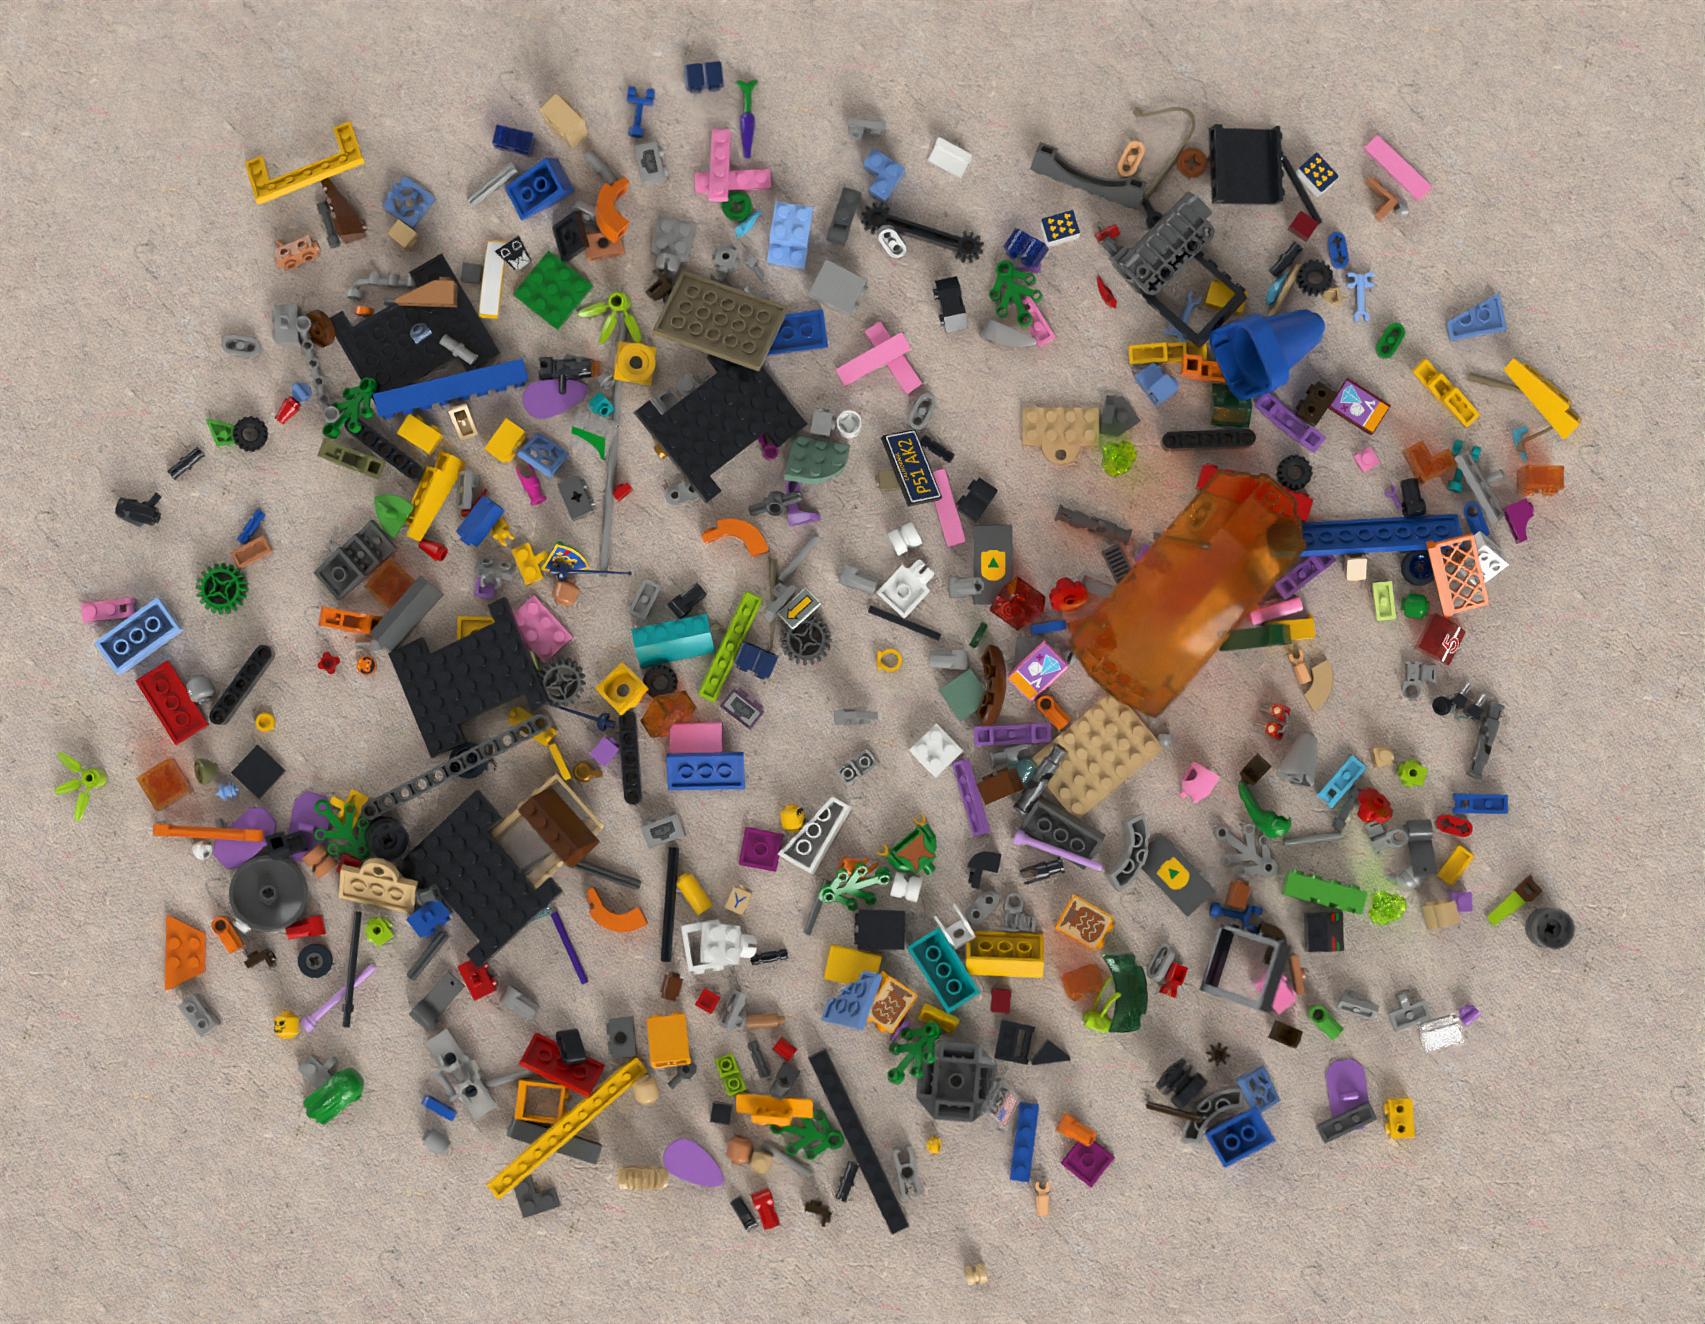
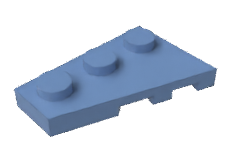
M1500 294L1494 295L1448 321L1446 328L1449 342L1506 331L1507 327Z

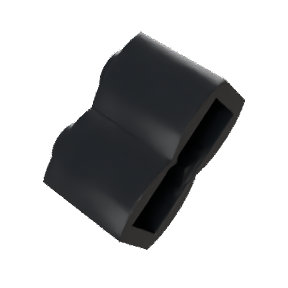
M980 477L977 481L973 479L967 488L970 490L967 496L962 495L957 502L959 506L957 511L975 523L998 492L996 488Z

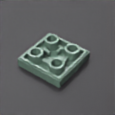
M968 669L938 691L961 722L978 710L983 692L986 690L972 670Z

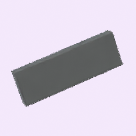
M1367 1101L1317 1124L1316 1127L1325 1144L1377 1120V1117L1370 1102Z

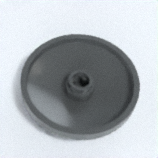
M270 855L255 857L244 863L234 874L229 887L230 905L235 916L247 927L261 932L279 931L293 924L303 913L308 898L307 883L300 869L287 859L272 860Z

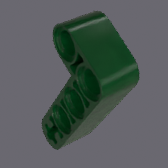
M1272 624L1265 627L1218 632L1219 651L1292 644L1290 624Z

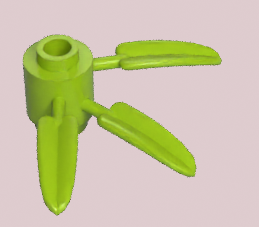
M613 292L609 296L608 304L600 302L577 312L579 317H588L604 313L608 307L613 309L612 315L607 317L600 334V344H604L611 335L617 322V318H615L617 311L624 312L626 316L624 322L634 341L640 343L642 340L634 316L629 315L627 309L631 306V297L625 292Z
M58 752V759L66 767L75 773L79 771L83 773L82 781L74 779L61 784L54 790L55 794L59 795L80 789L82 784L86 786L85 793L81 792L78 797L74 812V819L79 822L90 798L88 795L90 788L102 787L107 781V774L100 768L84 770L81 768V763L63 752Z
M1109 976L1100 987L1094 1000L1093 1009L1085 1010L1082 1016L1085 1027L1100 1033L1102 1031L1107 1033L1112 1018H1109L1105 1013L1112 1002L1121 995L1119 992L1113 994L1104 1004L1102 1012L1096 1010L1101 995L1113 976Z

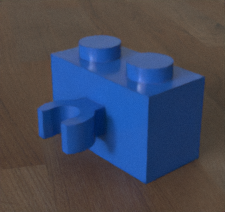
M441 898L437 902L434 900L427 902L406 920L420 938L424 936L428 938L436 932L434 929L439 924L443 926L451 920L449 916L453 912Z

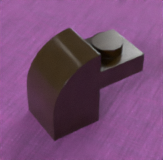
M1260 921L1256 935H1258V932L1270 935L1269 939L1271 940L1275 936L1284 939V944H1287L1286 937L1281 929ZM1268 945L1262 963L1270 965L1275 947Z

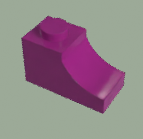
M1526 498L1502 509L1516 544L1528 540L1526 526L1529 519L1534 516V507Z

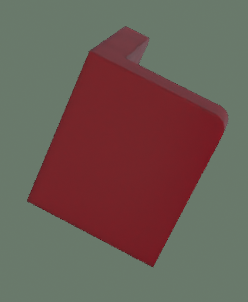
M1300 211L1287 230L1304 242H1307L1319 222Z
M992 988L990 1011L1009 1014L1012 990Z

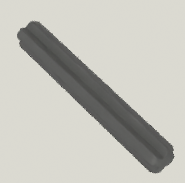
M582 860L573 867V869L635 890H639L641 880Z

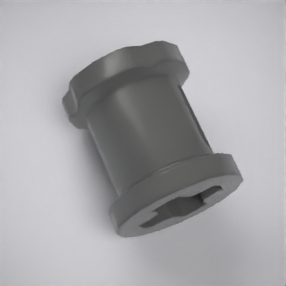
M433 884L430 888L417 889L415 896L419 905H425L426 902L433 900L435 902L440 901L441 892L439 887Z

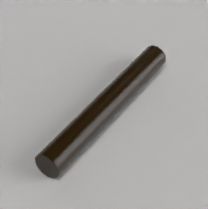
M1150 1101L1146 1105L1147 1109L1198 1123L1203 1121V1116Z

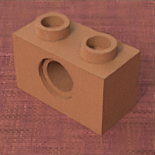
M590 231L586 233L590 246L585 249L588 262L625 255L622 237L613 243L602 232ZM607 240L609 243L607 247L601 248L599 247V242Z

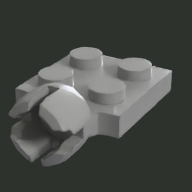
M659 216L651 248V254L657 256L656 270L658 272L663 271L665 273L666 265H668V275H675L678 272L679 263L689 260L696 230L695 223Z

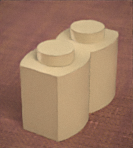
M1449 897L1426 901V905L1421 906L1427 929L1448 927L1461 923L1455 900L1450 901Z

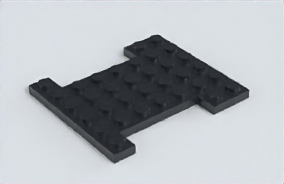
M442 253L413 269L409 274L418 288L434 280H439V277H451L458 284L457 307L399 306L393 303L353 327L344 311L330 317L334 326L335 337L361 381L364 378H372L377 382L374 394L405 387L455 358L452 351L439 344L445 334H448L458 343L462 342L465 344L464 347L478 355L472 365H469V363L458 356L467 372L500 354ZM425 323L432 333L416 344L410 336V331L415 324Z
M711 354L706 358L717 373L661 415L650 400L634 411L636 417L705 503L722 491L711 478V475L766 433L778 448L807 425L763 367H761L760 371H756Z
M507 597L488 604L495 623L431 654L425 639L422 637L388 653L431 758H436L467 743L460 726L461 724L525 694L533 711L551 703Z
M480 790L472 793L395 866L405 879L418 881L417 889L430 888L433 884L439 887L442 896L479 940L466 954L478 969L482 968L564 892L552 877H548L538 888L532 884L491 834L490 831L503 818Z

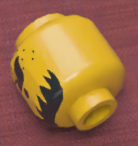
M796 803L785 805V809L780 812L782 828L787 830L788 833L799 832L806 825L805 810L802 807H797Z

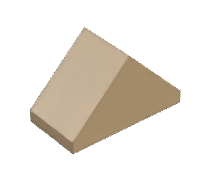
M467 403L448 409L460 440L479 435L471 409Z

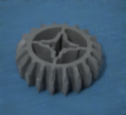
M813 615L812 620H809L808 616L798 625L808 624L806 631L802 634L794 633L787 623L785 626L789 630L781 631L786 635V637H780V641H786V644H782L781 648H788L784 654H792L789 658L790 661L796 657L797 665L800 663V660H803L804 666L807 665V660H810L811 665H814V658L820 662V654L824 657L827 656L823 650H830L826 643H831L832 639H826V636L831 635V632H824L828 625L826 624L821 627L820 625L823 620L820 619L816 623L815 615ZM814 627L820 631L822 643L813 639L812 632ZM808 631H810L809 639H811L812 642H807L803 648V641H800L801 639L798 637L805 638L808 634ZM790 637L799 641L800 648L798 653L792 649ZM809 646L819 648L814 654L804 656V652Z
M554 656L552 657L553 662L547 659L545 660L547 664L545 667L542 664L539 666L542 671H538L545 690L547 688L557 689L560 693V696H555L547 692L551 702L548 705L553 706L555 703L556 707L559 708L562 702L563 706L567 707V701L574 704V697L580 699L577 693L584 692V689L580 686L586 685V682L581 680L586 676L584 673H581L583 668L581 666L577 667L578 663L576 661L572 662L570 657L565 660L563 656H560L558 661ZM560 668L570 669L573 675H563ZM553 671L552 678L546 682L548 675ZM561 678L563 682L559 686L556 682ZM573 684L572 688L567 692V687Z

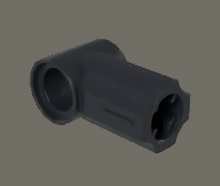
M1418 478L1400 481L1403 495L1402 513L1404 517L1425 515L1426 504L1424 499L1421 498Z
M696 582L682 595L679 594L667 605L678 619H682L707 594Z

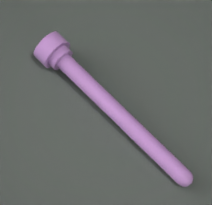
M1017 830L1013 841L1016 845L1027 844L1096 870H1102L1103 865L1099 862L1028 837L1025 831Z
M375 964L368 965L355 977L354 988L376 969ZM346 986L314 1014L304 1016L299 1021L300 1024L308 1032H311L317 1024L316 1021L345 997Z

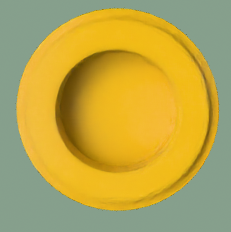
M261 713L255 720L256 727L262 732L271 731L276 724L274 716L270 713Z

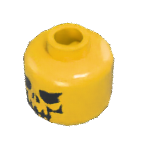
M281 1011V1015L274 1017V1034L278 1035V1038H294V1035L299 1033V1016L293 1015V1011Z

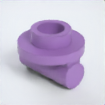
M1465 1005L1459 1011V1018L1465 1026H1468L1481 1015L1474 1005Z

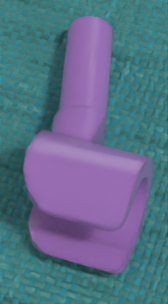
M1031 261L1030 267L1026 266L1015 269L1021 272L1030 271L1038 273L1041 269V262Z
M1391 485L1390 487L1394 493L1390 494L1385 489L1384 494L1387 498H1391L1401 511L1403 508L1396 496L1397 489L1394 485Z
M905 1016L896 1027L890 1040L891 1042H895L903 1028L910 1026L909 1020L904 1021Z

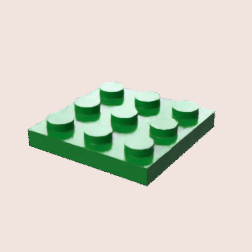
M548 250L514 292L513 296L558 331L592 290L593 285Z

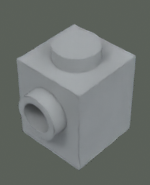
M818 408V411L813 412L811 436L830 438L831 430H835L836 418H833V413H829V409Z

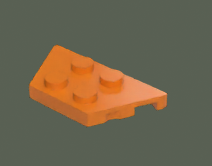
M167 915L165 990H170L205 973L206 933L193 928L185 922H181L171 915Z

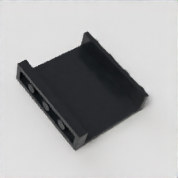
M1215 124L1209 128L1212 204L1277 205L1283 201L1285 197V190L1282 186V180L1284 179V170L1282 169L1283 151L1281 150L1283 135L1280 132V126H1275L1272 129L1222 128V124Z

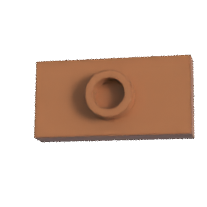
M263 534L230 552L238 569L241 570L274 551Z
M1289 955L1294 991L1298 995L1305 994L1303 979H1305L1304 968L1300 967L1298 955Z

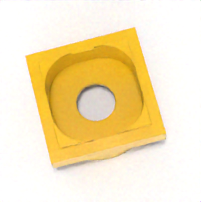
M619 341L613 380L651 386L656 364V347ZM633 356L641 358V368L633 369L630 366V359Z
M623 662L595 687L596 691L621 716L627 710L634 708L641 701L643 694L649 690ZM621 685H628L630 688L629 694L625 697H621L617 693Z

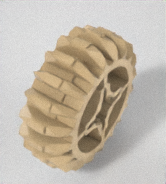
M660 1166L620 1167L616 1175L617 1186L630 1190L662 1189L667 1187L669 1180L668 1170Z

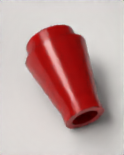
M292 396L285 398L274 418L284 425L286 421L300 411L301 403Z
M422 538L418 544V548L423 550L434 561L442 562L448 553V548L444 544Z

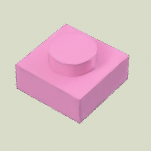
M1370 446L1353 457L1363 473L1380 463Z

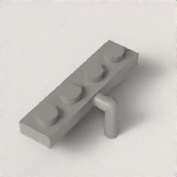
M1468 449L1461 451L1455 457L1457 467L1462 470L1466 483L1474 491L1475 498L1482 505L1485 516L1490 519L1492 524L1498 522L1505 514L1489 488L1488 483L1503 477V470H1497L1483 477Z

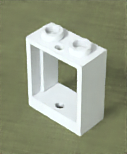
M720 919L681 926L689 972L693 971L694 975L705 973V969L712 968L713 971L724 970V966L728 965L706 963L693 966L688 933L702 930V923L721 924Z

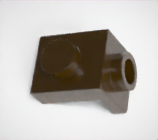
M654 269L652 272L658 280L645 293L656 302L662 299L672 286L668 283L669 277L663 271L658 272Z
M1257 753L1239 774L1246 784H1251L1254 787L1272 766Z
M268 949L259 953L257 950L247 956L248 960L244 962L247 968H252L264 960L270 968L277 966L275 963L277 961L276 956L272 951L269 952Z
M1275 1020L1268 1038L1296 1049L1301 1041L1303 1031Z
M811 1199L810 1202L806 1201V1212L823 1215L821 1227H825L826 1223H830L832 1212L828 1211L829 1206L823 1205L822 1201Z

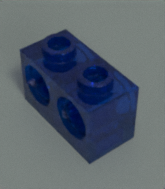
M496 125L492 144L497 149L532 157L536 137L531 132Z

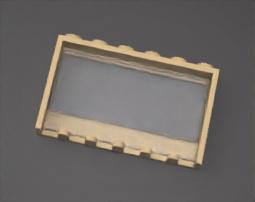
M557 773L547 777L545 784L541 788L537 787L530 794L534 796L553 788L594 835L605 827ZM523 800L516 806L517 809L512 814L508 813L504 816L502 823L498 827L495 826L490 832L532 884L538 888L564 862L518 811L526 802Z

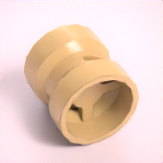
M978 1263L977 1266H965L968 1285L978 1281L981 1283L987 1282L984 1263Z

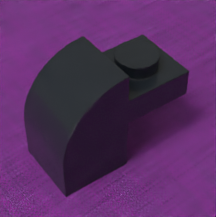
M284 831L265 836V843L272 860L288 859L290 855L308 850L303 831L285 835Z
M984 851L975 854L969 860L967 867L974 868V872L970 871L968 883H971V888L979 889L983 870L998 873L1002 854Z

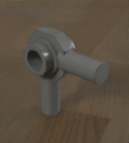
M692 1060L691 1064L677 1065V1074L668 1083V1086L674 1089L682 1079H691L697 1072V1065Z

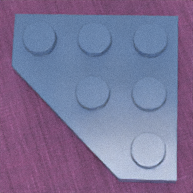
M869 971L862 972L859 975L860 978L855 983L850 982L841 990V994L837 998L832 997L827 1002L821 1020L826 1023L863 1031L882 975Z

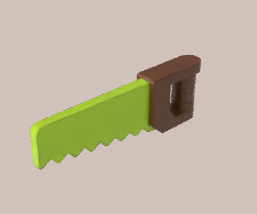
M1528 875L1513 889V892L1487 915V920L1494 927L1496 923L1499 924L1501 920H1505V916L1509 917L1510 913L1513 914L1514 910H1518L1519 907L1523 906V903L1531 902L1543 891L1532 880L1533 877L1531 875ZM1525 884L1534 892L1532 895L1527 894L1522 888Z

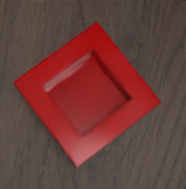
M621 483L615 487V492L612 495L620 502L633 489L628 483Z
M344 853L336 872L340 873L342 865L359 868L362 860Z
M704 988L695 1005L712 1014L721 997Z

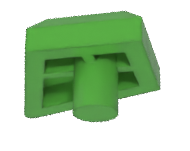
M206 419L217 446L235 445L233 439L235 425Z

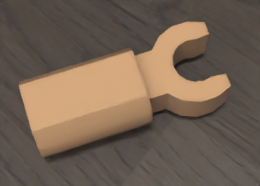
M1299 650L1297 651L1299 654L1298 659H1294L1292 654H1288V659L1294 663L1295 666L1293 668L1301 685L1312 681L1306 663L1302 661L1304 654Z
M1036 1181L1035 1187L1038 1191L1036 1195V1215H1050L1049 1195L1047 1194L1050 1189V1183L1046 1181V1187L1041 1189L1039 1181Z

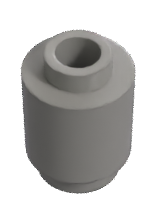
M434 1128L431 1131L427 1129L422 1137L424 1141L422 1145L436 1154L444 1155L451 1144L448 1137Z

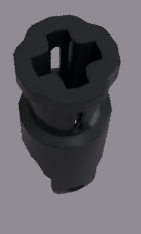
M1057 857L1056 860L1047 863L1044 861L1019 871L1025 872L1031 869L1038 871V876L1024 882V885L1050 878V875L1056 873H1065L1060 857Z

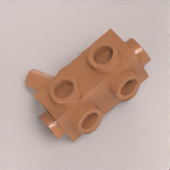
M309 235L287 244L278 239L275 242L278 248L274 250L276 254L274 260L279 269L282 267L285 271L296 269L300 264L312 262L316 257L320 256L319 251H321L317 240L313 241Z

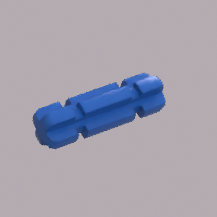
M258 509L255 510L253 518H250L244 527V532L238 536L237 540L242 544L249 542V537L254 534L260 525V520L264 519L265 513Z

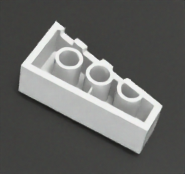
M832 797L778 855L805 871L814 874L852 807Z

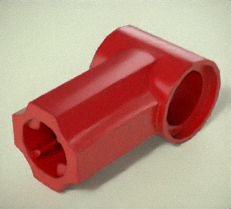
M323 915L295 921L286 927L285 931L288 940L326 934Z
M767 1188L751 1194L754 1208L758 1211L764 1230L780 1225L770 1189Z

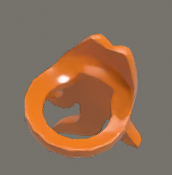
M844 856L839 861L837 870L841 868L846 869L850 877L855 870V865L860 862L867 864L869 858L866 857L864 860ZM879 862L867 867L866 874L875 870ZM863 875V876H860L859 878H860L861 880H862V879H866V876Z

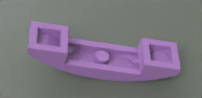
M1270 393L1262 395L1254 405L1274 425L1313 453L1316 452L1326 439L1314 427L1308 426L1285 408Z
M1333 555L1310 556L1277 581L1274 586L1286 600L1337 560Z
M1050 723L973 727L974 746L1051 742Z

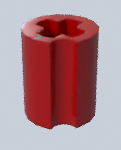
M781 1036L772 1050L788 1062L797 1051V1048Z

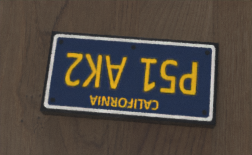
M916 430L883 435L881 437L882 443L907 506L910 507L941 500L942 495Z

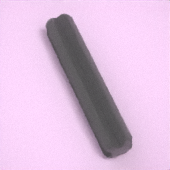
M439 932L407 973L408 978L413 981L418 978L448 940L449 936L445 932Z

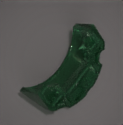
M1133 953L1103 955V959L1113 976L1115 993H1121L1115 1001V1011L1108 1032L1128 1033L1138 1031L1141 1027V1015L1146 1014L1148 1003L1147 981L1142 966L1137 965L1135 961L1136 956Z

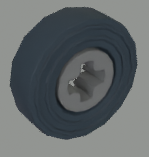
M310 944L304 947L298 956L300 971L310 978H320L326 975L333 964L330 950L321 944ZM318 956L319 965L315 964L312 966L311 957L315 958Z

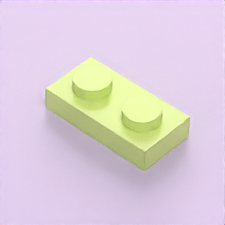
M1392 581L1372 583L1376 622L1395 620L1396 612Z

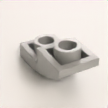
M867 748L837 769L836 772L844 784L848 786L880 762L870 748Z

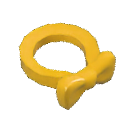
M887 649L883 652L877 650V670L882 668L885 671L893 672L899 669L902 664L900 653L894 649ZM887 653H894L898 657V664L893 668H889L881 663V657Z

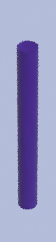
M558 912L550 914L581 984L589 982Z

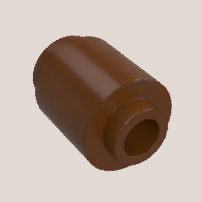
M669 971V974L664 975L660 990L662 993L661 998L676 1001L683 982V978H680L681 974Z

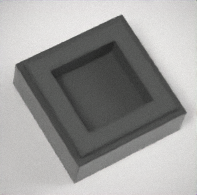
M463 262L461 282L480 284L483 265Z

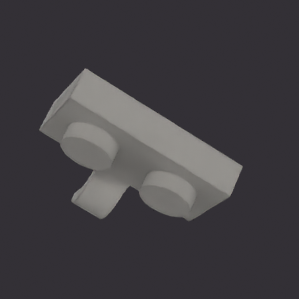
M1404 992L1396 994L1401 1008L1387 1013L1395 1032L1431 1018L1424 999L1410 1004Z
M311 1055L298 1070L318 1089L332 1078L333 1075L329 1070L337 1064L338 1060L332 1056L323 1065L314 1055Z

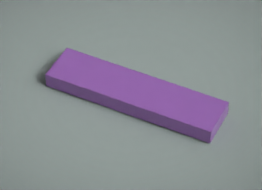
M969 758L953 762L952 766L973 836L989 833L990 828Z

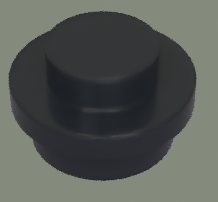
M1439 696L1434 699L1432 708L1436 714L1446 715L1451 711L1452 704L1447 697Z

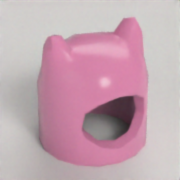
M1193 762L1182 780L1183 789L1181 797L1190 796L1194 803H1197L1200 799H1205L1213 790L1219 777L1205 767Z

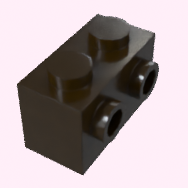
M1320 381L1315 385L1311 384L1305 392L1308 396L1305 400L1301 399L1295 407L1298 410L1295 415L1312 427L1318 424L1338 394Z

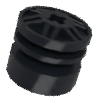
M382 816L375 818L365 830L364 840L366 846L376 858L384 859L388 862L397 861L409 849L410 838L408 832L392 817ZM386 835L389 836L388 839H387V838H385L384 840L382 839V836H386Z
M1181 1058L1171 1064L1163 1072L1155 1085L1159 1090L1165 1087L1162 1092L1164 1095L1172 1091L1174 1092L1170 1101L1179 1110L1188 1105L1208 1082L1199 1072L1191 1076L1189 1075L1193 1066L1189 1064L1184 1068L1187 1063L1185 1058Z

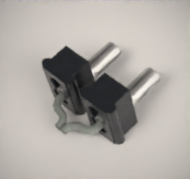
M1467 682L1460 692L1455 693L1449 699L1452 704V711L1455 713L1454 718L1458 721L1460 719L1480 720V715L1484 711L1481 707L1488 696L1483 693L1475 704H1471L1467 710L1463 711L1468 717H1458L1455 708H1465L1464 704L1468 700L1466 694L1473 686L1470 682Z

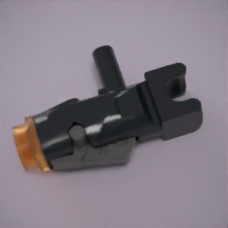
M569 354L563 359H553V357L539 358L540 367L546 368L538 371L539 379L543 381L559 378V394H566V382L569 378L585 379L600 376V362L595 361V359Z

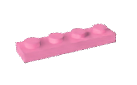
M712 129L709 201H728L731 129Z
M770 169L729 172V192L771 189ZM710 172L694 173L696 194L709 193Z

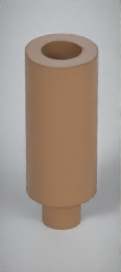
M778 1013L747 1015V1029L778 1027V1024L785 1023V1016H778Z

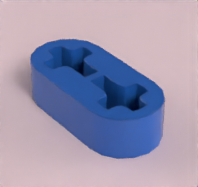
M1334 232L1327 240L1330 262L1334 268L1342 269L1349 262L1346 239L1342 233ZM1334 237H1337V240H1341L1338 244L1339 249L1336 248L1335 243L1331 242ZM1337 252H1339L1340 258H1344L1342 265L1339 262H1335V259L1338 257Z
M1066 620L1030 626L1032 636L1067 629Z
M427 1094L421 1102L426 1108L450 1121H453L458 1113L450 1106Z

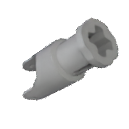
M1032 744L1012 746L998 752L989 751L992 768L1006 763L1011 765L1032 760V755L1017 756L1019 751L1032 747Z

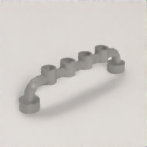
M371 272L370 277H360L354 281L351 289H347L346 298L361 300L362 291L359 290V287L363 284L376 287L380 285L391 288L406 287L414 290L418 287L411 275L408 276L407 280H402L398 274H389V278H381L380 273Z
M300 316L296 319L295 328L300 333L302 341L301 350L306 354L308 360L307 369L311 371L313 376L312 386L317 389L319 395L318 405L323 408L324 420L333 423L338 419L339 411L336 407L330 406V397L326 394L324 388L325 380L320 376L318 369L319 361L314 356L312 350L313 342L309 340L307 334L311 321L306 316ZM304 345H309L310 349H306ZM313 362L316 366L312 367L309 363ZM319 380L322 384L317 385L315 381ZM325 398L327 402L323 403L321 399Z

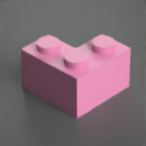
M1268 970L1252 982L1260 994ZM1282 975L1272 1009L1277 1014H1280L1297 1000L1294 997L1295 991L1284 982L1287 980L1284 975Z

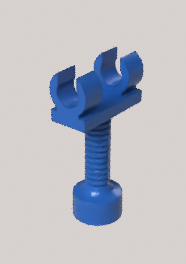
M628 87L627 103L636 104L634 123L632 127H629L628 136L643 138L644 129L641 128L643 105H654L655 89L647 88L646 98L636 97V87Z
M1212 901L1209 916L1217 918L1218 915L1242 920L1241 930L1246 927L1255 930L1254 934H1257L1258 927L1249 925L1248 922L1251 913L1262 915L1263 908L1247 904L1245 913H1239L1222 908L1221 903Z

